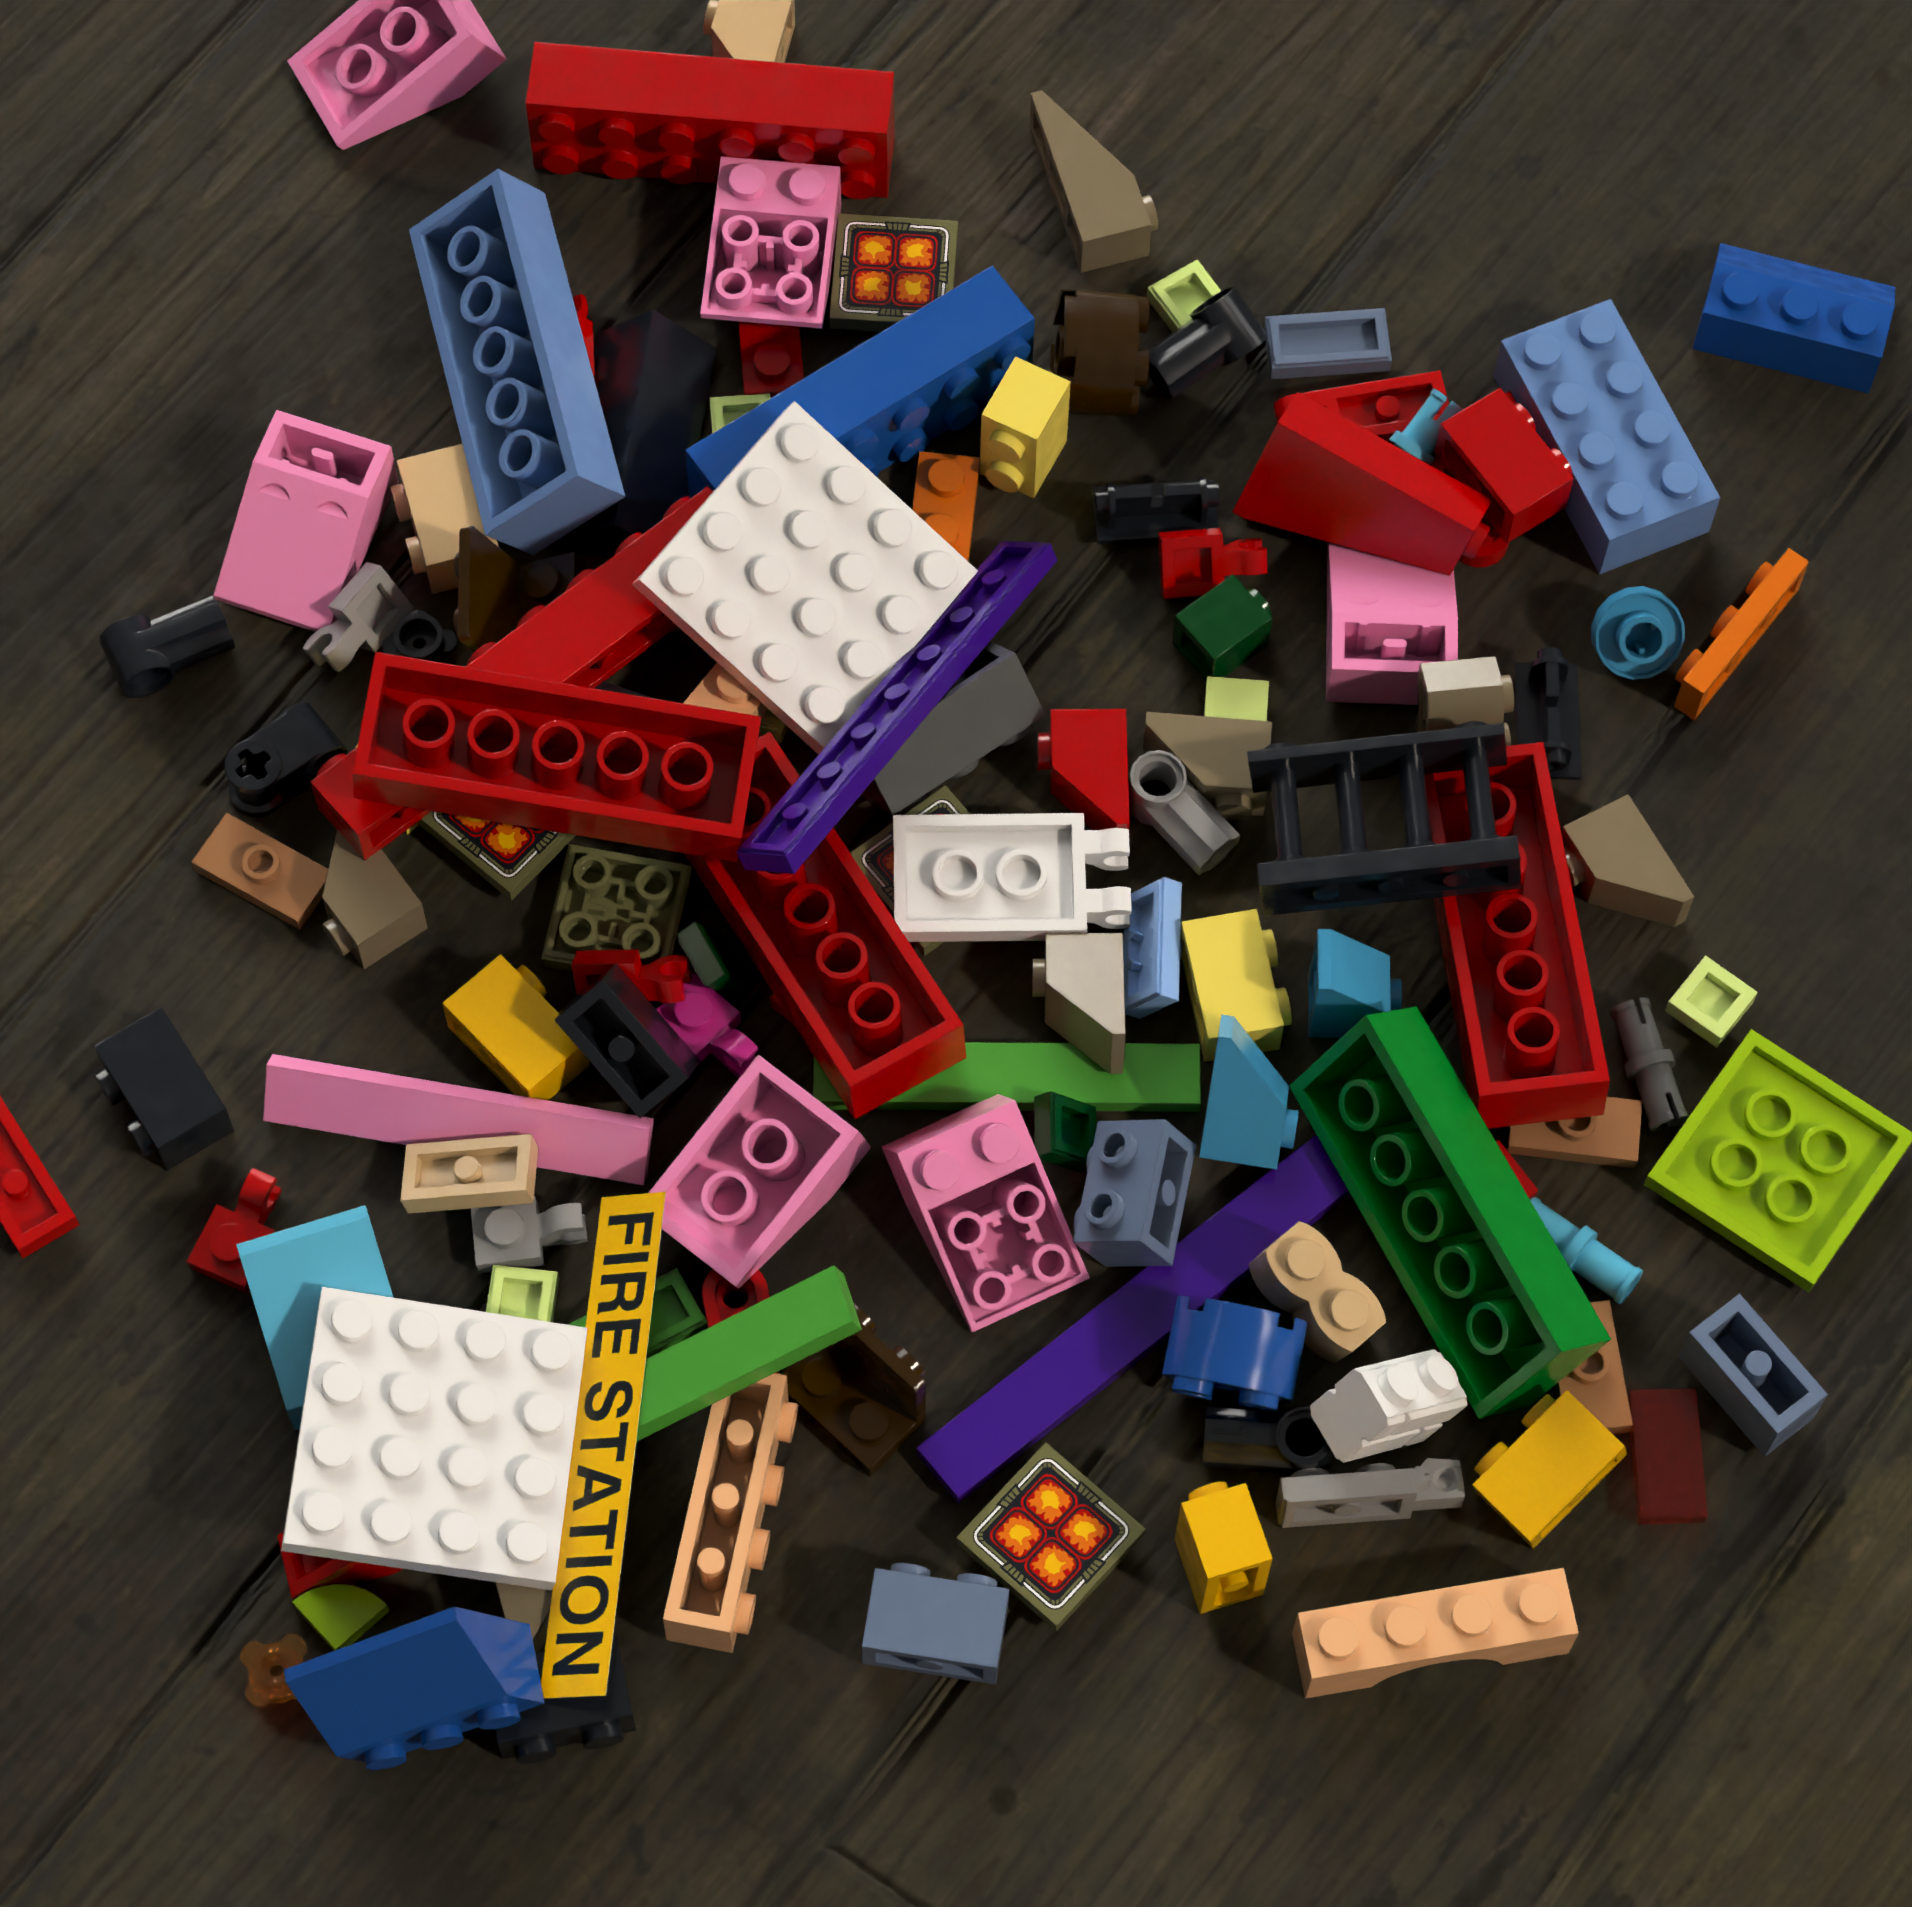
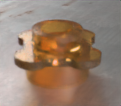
M287 1634L280 1642L263 1645L258 1641H251L243 1647L240 1653V1660L248 1668L250 1681L245 1690V1695L252 1705L266 1707L270 1702L282 1703L291 1699L297 1700L286 1684L284 1669L303 1663V1657L307 1653V1645L303 1638L296 1634ZM272 1666H282V1673L279 1676H272L270 1674Z

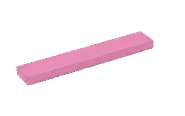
M272 1054L266 1066L263 1121L403 1145L532 1134L538 1145V1168L644 1185L648 1175L654 1118L643 1116L639 1118L637 1115Z

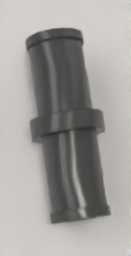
M1643 997L1637 1000L1638 1006L1636 1007L1632 999L1613 1007L1609 1013L1615 1022L1628 1060L1623 1065L1626 1078L1635 1081L1649 1122V1130L1651 1132H1660L1663 1129L1661 1125L1663 1123L1665 1130L1685 1123L1689 1118V1113L1685 1110L1671 1069L1676 1064L1671 1049H1664L1650 1008V1000Z

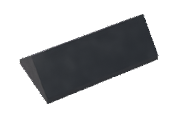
M655 310L646 312L596 334L594 345V380L625 498L558 540L559 552H576L577 554L612 558L619 545L626 538L638 532L644 534L663 520L664 514L672 504L683 497L689 496L685 450L702 439L716 359V347Z

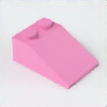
M358 0L288 59L287 62L336 145L345 150L464 96L507 59L471 0Z
M757 1055L649 1193L666 1192L662 1230L739 1289L833 1197L870 1150L871 1146L857 1129L760 1055Z

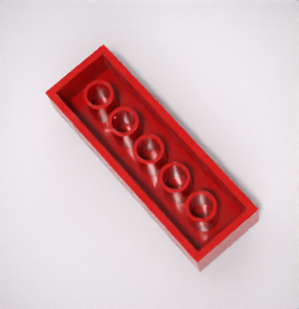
M534 42L525 103L534 168L547 169L550 172L563 175L574 172L606 174L609 177L622 180L633 177L665 179L668 182L681 185L692 182L717 184L720 158L722 156L839 166L841 170V194L858 200L870 197L888 198L895 138L894 72Z
M375 652L352 772L353 796L356 799L737 862L738 855L736 852L742 840L761 716Z
M771 732L758 738L741 845L800 777ZM832 828L795 874L745 870L739 857L737 862L684 853L854 1119L966 1059L963 1023L834 828Z
M1543 742L1506 746L1507 765L1489 767L1496 835L1501 837L1517 835L1522 889L1433 898L1468 1095L1488 1129L1604 1115L1610 1083ZM1463 770L1425 774L1432 842L1441 844L1467 841L1471 836Z

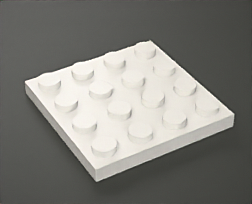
M794 401L781 413L632 585L819 755L902 656L915 647L978 570Z
M322 1287L281 1551L552 1591L556 1582L588 1328Z

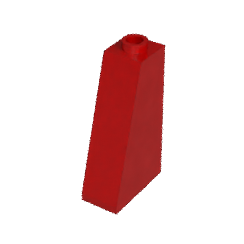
M1297 392L1272 432L1232 512L1244 519L1450 576L1462 554L1473 560L1488 535L1491 527L1482 523L1481 520L1492 499Z

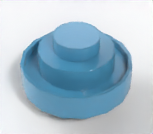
M1645 586L1627 587L1610 595L1597 609L1591 624V640L1599 659L1613 673L1632 680L1645 679L1667 670L1679 657L1685 641V626L1678 608L1662 592Z

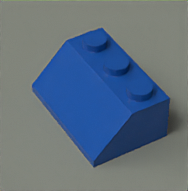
M1720 243L1692 349L1869 394L1883 356L1895 307L1896 287Z
M455 1606L284 1669L286 1684L334 1754L341 1758L363 1761L366 1764V1768L370 1770L387 1769L401 1765L407 1761V1752L421 1747L427 1750H436L457 1745L463 1741V1732L477 1727L481 1729H498L513 1725L520 1721L519 1712L545 1703L530 1624Z

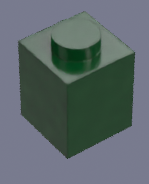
M1232 574L1175 615L1172 644L1205 681L1207 676L1226 677L1268 646L1273 619L1271 609L1267 601L1254 588L1246 589Z

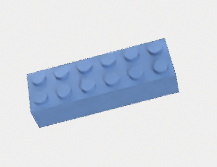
M497 169L410 228L409 233L485 535L535 555L625 498V493L546 195L541 190Z

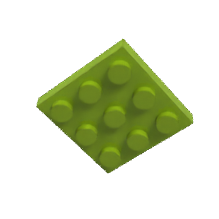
M1751 1029L1650 1171L1644 1185L1809 1293L1911 1145L1912 1132Z

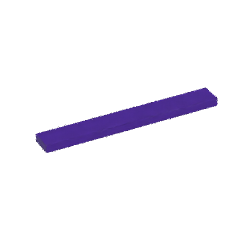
M1001 541L979 566L978 572L914 648L902 656L739 847L736 853L745 870L795 874L1058 561L1050 543Z
M1317 1134L1279 1163L1277 1169L1270 1170L1178 1242L1172 1266L1146 1267L916 1448V1455L958 1504L1166 1341L1170 1335L1177 1296H1190L1191 1303L1189 1309L1203 1311L1205 1298L1218 1300L1251 1273L1249 1263L1297 1222L1300 1221L1311 1226L1351 1195Z

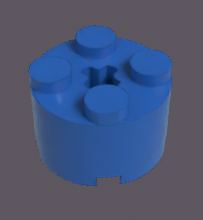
M1177 1296L1162 1370L1163 1376L1173 1379V1393L1212 1400L1213 1390L1219 1389L1239 1393L1238 1406L1274 1412H1277L1279 1401H1293L1308 1322L1295 1318L1293 1330L1278 1327L1280 1313L1208 1298H1205L1203 1311L1190 1310V1296Z

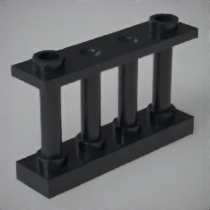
M1471 721L1451 729L1297 746L1292 743L1281 742L1268 745L1264 749L1247 751L1253 793L1271 791L1277 859L1273 862L1257 863L1264 916L1522 889L1517 835L1506 837L1496 835L1489 767L1507 765L1504 723L1486 724L1484 722ZM1463 770L1471 838L1467 841L1436 844L1432 842L1425 774ZM1399 777L1406 845L1402 848L1371 851L1367 849L1361 781ZM1335 784L1342 851L1337 855L1307 858L1303 856L1297 788Z

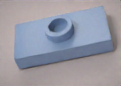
M1163 877L1131 893L1132 912L1130 914V927L1124 928L1123 941L1125 1015L1141 1019L1179 1001L1180 959L1183 950L1180 939L1181 882Z

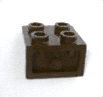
M474 526L461 528L459 531V552L456 554L454 561L456 575L459 580L458 608L455 610L453 617L454 628L459 641L473 652L486 643L499 642L516 629L520 619L532 608L539 605L546 607L565 593L567 586L573 578L586 570V561L576 552H570L520 565Z
M854 1304L862 1328L861 1331L792 1364L782 1375H787L788 1401L797 1403L798 1410L871 1477L925 1423L926 1383L922 1379L925 1371L920 1363L904 1348L896 1346L891 1350L874 1335L877 1331L876 1325L860 1307Z

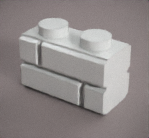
M1433 1349L1353 1369L1335 1384L1334 1389L1328 1390L1310 1405V1415L1336 1459L1344 1463L1401 1448L1403 1445L1408 1446L1423 1442L1442 1427V1422L1452 1419L1468 1404L1467 1395L1458 1382L1455 1369L1444 1359L1441 1352L1438 1353Z

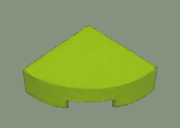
M344 1584L321 1586L302 1594L292 1601L295 1609L333 1651L353 1644L389 1612L387 1604L375 1594L360 1587Z

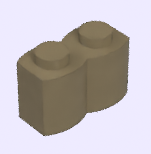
M1495 656L1420 663L1416 732L1451 729L1471 721H1479L1486 724L1503 723L1504 713H1510L1514 710V691L1511 676L1500 674ZM1505 722L1506 746H1511L1510 730L1507 722Z

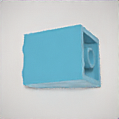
M366 1205L236 1244L284 1404L294 1431L300 1429L322 1287L394 1298Z

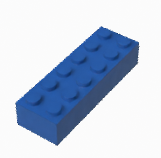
M993 265L687 448L685 453L689 497H694L707 486L714 491L781 413L794 401L876 477L880 471L898 460L906 462L914 459L919 455V451L923 452L931 440L949 429L951 431H958L965 428L978 416L982 409L986 408L1015 357L1033 364L1035 318Z

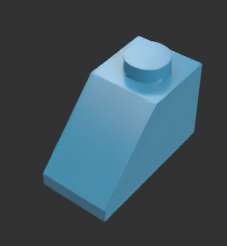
M1332 929L1317 930L1308 975V1037L1342 1038L1365 1015L1402 1008V981L1398 978H1390V955Z
M1221 1014L1199 1157L1277 1169L1280 1147L1293 1149L1299 1110L1287 1109L1289 1086L1234 1016Z

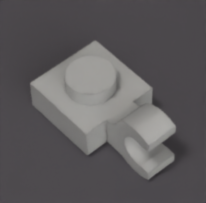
M366 562L328 606L338 620L312 634L306 641L303 649L316 665L321 666L327 661L335 671L340 672L351 662L359 647L377 652L383 645L384 640L394 632L397 623L411 612L414 607L382 566Z
M534 1196V1202L530 1204L471 1208L475 1261L479 1274L492 1272L493 1265L519 1268L544 1265L542 1247L573 1245L588 1241L585 1215L582 1214L581 1203L561 1204L551 1207L543 1213H539L538 1202Z

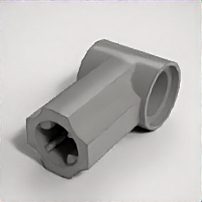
M1156 750L1139 756L1134 762L1128 783L1129 811L1131 815L1139 822L1153 826L1198 875L1212 870L1238 844L1240 834L1190 783L1186 776L1185 767L1176 756L1169 752ZM1150 780L1161 781L1170 788L1171 792L1165 796H1153L1144 791L1141 784Z

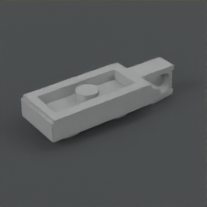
M1427 1458L1421 1466L1408 1469H1395L1391 1464L1376 1463L1363 1466L1354 1473L1329 1474L1327 1470L1321 1468L1299 1470L1290 1477L1280 1479L1275 1505L1278 1525H1282V1528L1410 1519L1412 1511L1462 1507L1465 1491L1459 1460Z

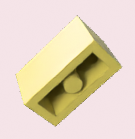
M1018 357L1013 359L981 414L980 474L986 476L990 483L1005 492L1015 493L1019 491L1035 498L1067 442L1071 381Z
M1257 909L1182 921L1180 939L1183 950L1181 961L1204 1062L1214 1061L1221 1014L1234 1016L1262 1052L1280 1049L1283 1028L1292 1024L1291 1007L1286 988L1275 989L1271 968L1278 966L1276 942L1271 929H1261Z

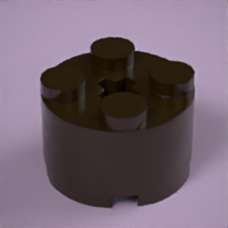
M1060 290L1053 325L1061 326H1058L1055 344H1051L1049 372L1071 381L1069 413L1120 417L1137 415L1140 387H1146L1149 372V351L1139 349L1140 333H1146L1148 327L1149 297L1122 293Z

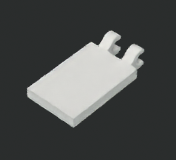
M1084 813L893 815L894 920L909 942L1045 941L1046 933H1087V922L1109 929L1130 927V914L1132 912L1131 888L1116 886L1103 889H1086L1085 864L1094 865L1109 871L1128 869V856L1130 855L1129 829L1084 830Z

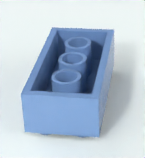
M1611 299L1501 340L1493 377L1498 387L1504 393L1511 391L1516 402L1527 409L1535 423L1536 432L1550 449H1558L1569 462L1574 480L1565 511L1599 574L1710 531L1720 496Z

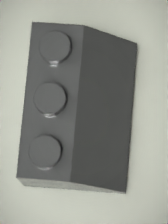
M990 641L864 790L862 795L865 799L891 815L897 812L910 811L927 799L928 792L948 779L960 778L970 773L977 767L978 759L998 746L1010 745L1022 739L1028 733L1030 725L1046 716L1016 653Z

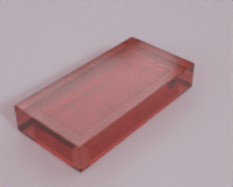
M1696 1388L1630 1390L1628 1402L1633 1423L1630 1436L1638 1524L1704 1523L1708 1513Z

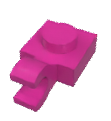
M693 973L691 982L683 983L686 995L685 1000L678 1003H663L656 1010L699 1058L700 1061L697 1066L711 1053L736 1077L740 1078L756 1058L754 1054L759 1050L758 1046L745 1034L736 1030L742 1023L740 1012L715 990L705 987L700 978Z

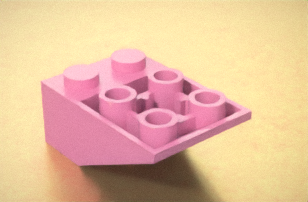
M721 156L700 312L701 318L822 328L835 260L838 214L841 212V170L839 166Z
M276 410L252 462L214 592L215 600L313 632L337 621L336 616L328 606L359 571L391 500L390 486L397 485L399 482L392 447Z
M1327 542L1326 702L1418 705L1417 681L1420 663L1458 660V613L1454 570L1448 576Z
M996 1094L882 1146L905 1204L971 1332H975L1090 1278L1078 1248L1073 1242L1070 1229L1014 1099Z

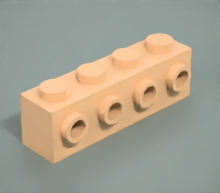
M774 1373L711 1406L663 1617L666 1639L668 1641L733 1653L737 1633L749 1634L756 1603V1595L746 1593L751 1568L763 1570L770 1540V1530L760 1529L765 1504L777 1506L783 1483L784 1467L774 1465L779 1441L791 1443L797 1419L798 1404L788 1402L787 1375Z

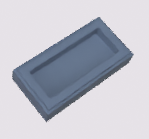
M1385 308L1265 316L1264 331L1268 336L1265 341L1270 379L1384 372L1391 369L1392 357Z

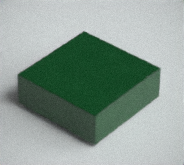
M694 922L677 934L679 937L677 940L705 987L734 996L751 984L721 932Z
M1052 1091L1035 1096V1148L1040 1160L1079 1173L1086 1172L1087 1155L1093 1146L1097 1129L1096 1107Z

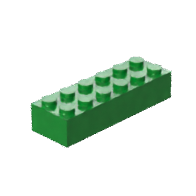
M1417 1006L1365 1015L1289 1086L1444 1359L1455 1369L1458 1382L1479 1419L1530 1406L1611 1340Z

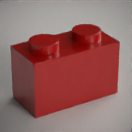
M1501 388L1440 423L1435 455L1456 480L1492 499L1484 516L1506 543L1511 542L1566 508L1574 480L1569 462L1558 449H1550L1536 432L1535 423L1527 409L1520 403L1513 404Z

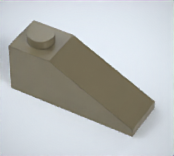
M1041 90L1031 93L1029 126L1080 273L1149 256L1151 232L1158 230L1157 212L1151 196H1141L1134 174L1045 92Z

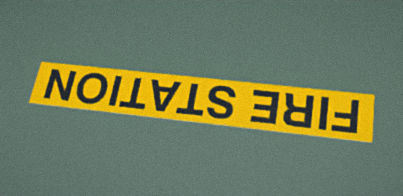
M666 1192L601 1198L585 1326L588 1328L556 1582L552 1589L541 1677L544 1698L606 1696Z

